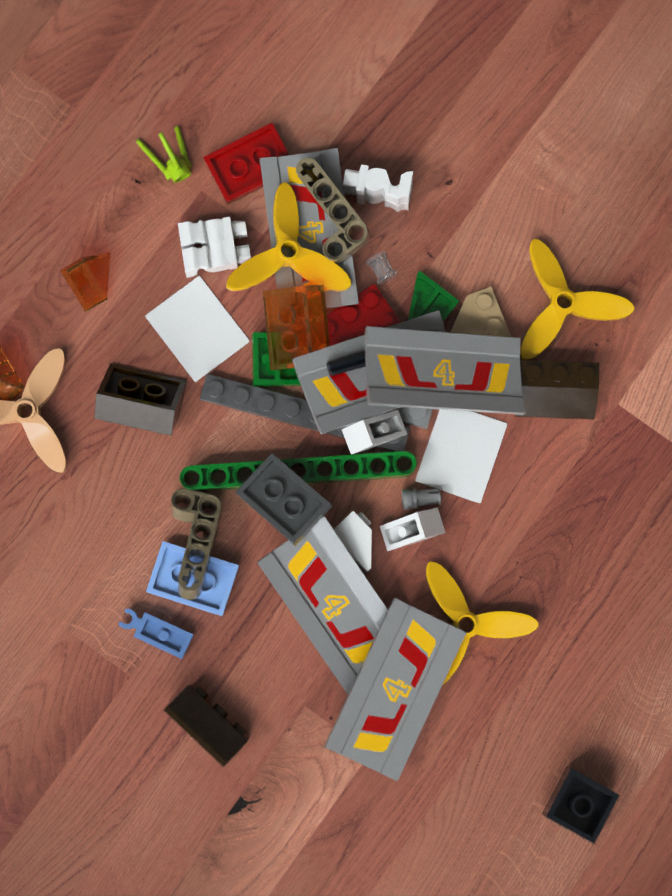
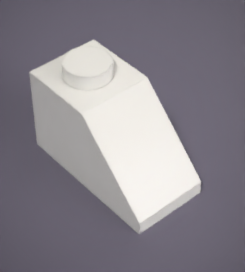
M398 410L364 419L342 429L351 455L407 435Z
M438 507L416 512L380 526L387 551L445 533Z
M352 511L333 530L352 558L367 573L371 569L372 530L368 526L372 523L362 512L357 515Z

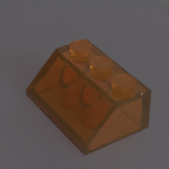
M305 285L263 291L271 370L295 368L293 358L330 346L324 285Z

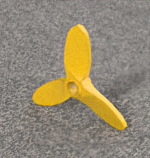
M281 183L276 190L273 203V226L276 246L250 258L235 269L228 277L226 288L231 291L245 290L267 280L282 267H291L304 279L320 287L337 292L349 289L351 280L340 266L318 252L301 247L298 243L299 213L296 197L288 183ZM285 247L290 248L294 256H284L281 249Z
M538 239L531 241L529 255L537 279L549 297L550 303L532 323L520 347L522 360H531L544 351L559 332L565 317L570 314L589 320L607 321L623 319L634 311L633 304L628 299L618 295L596 291L574 293L572 290H569L563 271L551 250ZM560 297L566 298L570 306L568 308L560 307L557 299Z
M429 562L427 564L426 578L431 592L440 608L452 621V626L460 629L459 621L463 617L469 618L473 623L472 630L466 633L443 685L457 670L465 655L469 640L474 635L490 638H513L530 634L537 629V620L523 613L494 611L475 615L469 611L463 593L447 570L436 562Z

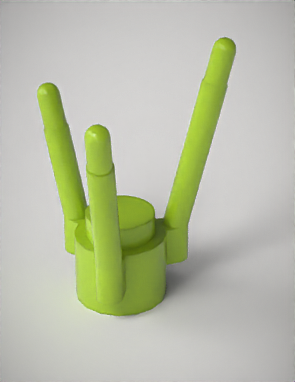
M175 126L174 129L182 159L180 156H175L162 132L159 133L162 144L170 157V160L166 162L167 168L140 139H137L136 143L164 173L167 180L172 179L174 183H178L192 174L190 170L192 165L188 159L179 126Z

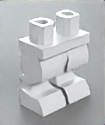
M361 165L360 171L346 169L343 180L344 194L357 196V203L365 204V200H367L369 203L378 204L384 201L385 207H390L397 212L408 210L413 187V171L402 174L400 183L397 186H393L385 169L373 168L369 170L367 165Z
M230 217L207 221L200 220L198 223L190 221L178 223L187 278L197 275L199 269L212 273L227 269H237V264L244 263L251 258L249 245L234 246L235 238L247 237L245 221H231ZM195 244H201L202 247H201V248H196V247H194V245H195Z

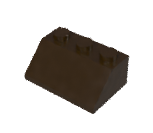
M520 360L522 397L526 413L524 415L515 414V417L594 420L599 392V363Z
M110 363L96 393L94 419L172 436L178 420L187 380Z
M188 685L164 711L224 767L248 742L249 739L245 737L248 732L238 722L233 725L225 718L228 713L219 704L216 703L213 706L206 700L209 695L199 685L195 687Z

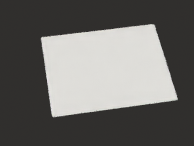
M200 276L145 315L194 382H197L250 342Z
M440 409L415 481L480 504L507 423L472 411Z

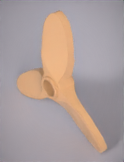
M60 348L49 351L35 366L27 380L21 399H18L16 402L0 400V425L21 423L32 447L42 461L52 470L63 473L67 467L65 452L54 430L41 417V408L53 395L64 371L65 354ZM28 405L32 406V414L27 418H22V408Z

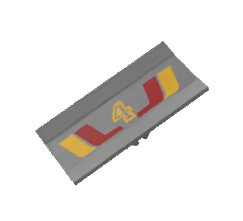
M338 148L288 156L260 158L271 248L276 246L273 226L274 197L279 185L286 182L293 189L298 206V243L303 248L313 250L325 256L323 253L324 242L339 229L299 179L296 173V166L303 158L314 159L344 196ZM310 167L306 168V173L314 183L319 180L313 173V169H310ZM328 186L323 187L319 192V197L323 199L328 198L332 193V188ZM340 207L335 212L336 219H343L347 216L345 207ZM341 244L333 245L330 249V255L333 257L339 256L343 251V246ZM285 247L281 249L284 256H294L290 248ZM351 256L345 262L337 264L348 274L351 280L350 288L340 292L320 287L304 279L291 267H282L275 273L280 314L359 304L353 257Z
M439 310L386 327L446 332ZM365 335L292 359L307 403L321 435L400 408L368 405L366 367L331 376L328 372L327 362L364 352Z
M368 326L365 328L368 405L519 415L526 413L522 397L520 338Z
M323 516L296 546L287 540L257 561V563L343 689L349 694L388 609L325 516Z
M394 598L324 747L398 781L467 632Z

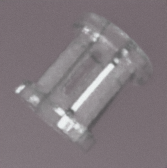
M385 251L377 253L366 261V264L371 266L378 278V285L389 282L399 274L397 270L392 268L387 259L388 254Z

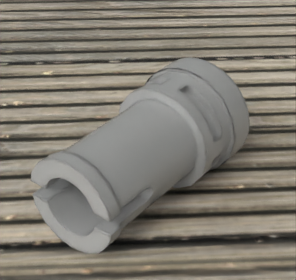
M402 489L403 510L415 509L417 506L441 505L440 489L418 491L416 489Z

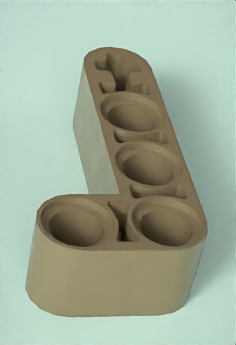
M303 158L296 166V173L299 179L339 229L324 242L323 253L330 261L336 264L343 263L369 242L370 231L318 162L312 158ZM310 167V169H313V173L319 180L314 183L306 173V168ZM328 186L332 188V193L328 198L323 199L319 197V192L323 187ZM345 207L348 209V214L345 218H335V212L338 208ZM355 228H362L364 230V235L359 240L351 239V232ZM335 244H341L343 246L342 253L337 257L331 256V247Z
M179 489L171 497V513L177 520L192 523L178 576V592L182 598L193 600L200 596L203 589L220 522L221 502L216 496L189 489ZM179 502H186L189 506L180 508L177 504ZM209 507L213 508L215 512L207 514L202 510ZM205 531L209 536L207 538H200L196 534ZM200 556L203 558V561L194 563L190 558ZM190 574L194 575V583L191 587H187Z

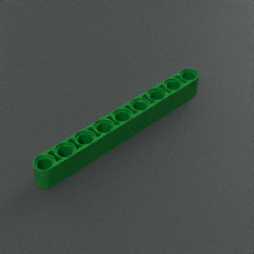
M407 451L280 459L291 470L296 465L303 466L306 469V473L301 479L307 484L405 478L413 474L417 464L415 456ZM401 458H407L411 462V469L408 471L400 470L397 467V461ZM374 460L383 461L385 470L381 473L373 472L370 467L371 462ZM264 461L191 465L182 469L179 479L185 489L198 492L239 489L244 483L238 479L239 472L242 469H250L254 473ZM352 461L358 465L359 470L356 474L349 475L344 471V465ZM323 463L329 464L332 467V473L326 477L319 475L317 472L319 465ZM218 470L226 473L225 481L220 484L212 481L213 473ZM191 472H196L200 477L198 483L193 486L186 484V476Z

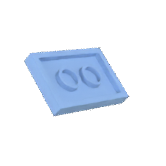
M162 541L146 592L223 616L239 565L211 556L200 596L193 600H186L178 592V576L186 548ZM193 556L190 560L194 563H199L203 561V558ZM190 574L187 587H191L194 583V575Z

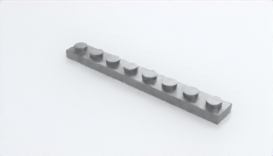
M206 374L200 396L201 401L319 432L307 400ZM351 425L325 434L345 439L342 429ZM404 426L407 435L376 447L393 452L404 451L410 428Z

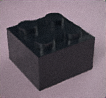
M567 766L542 815L595 844L620 795Z

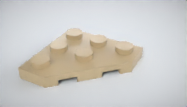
M492 287L466 296L450 333L511 337Z

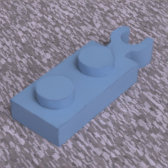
M125 609L124 612L132 616V621L129 624L119 622L120 627L124 629H137L133 637L180 659L184 658L194 634L146 612L141 619L138 618V614L134 610Z

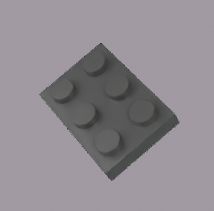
M273 453L235 492L294 546L304 538L332 507L326 499Z

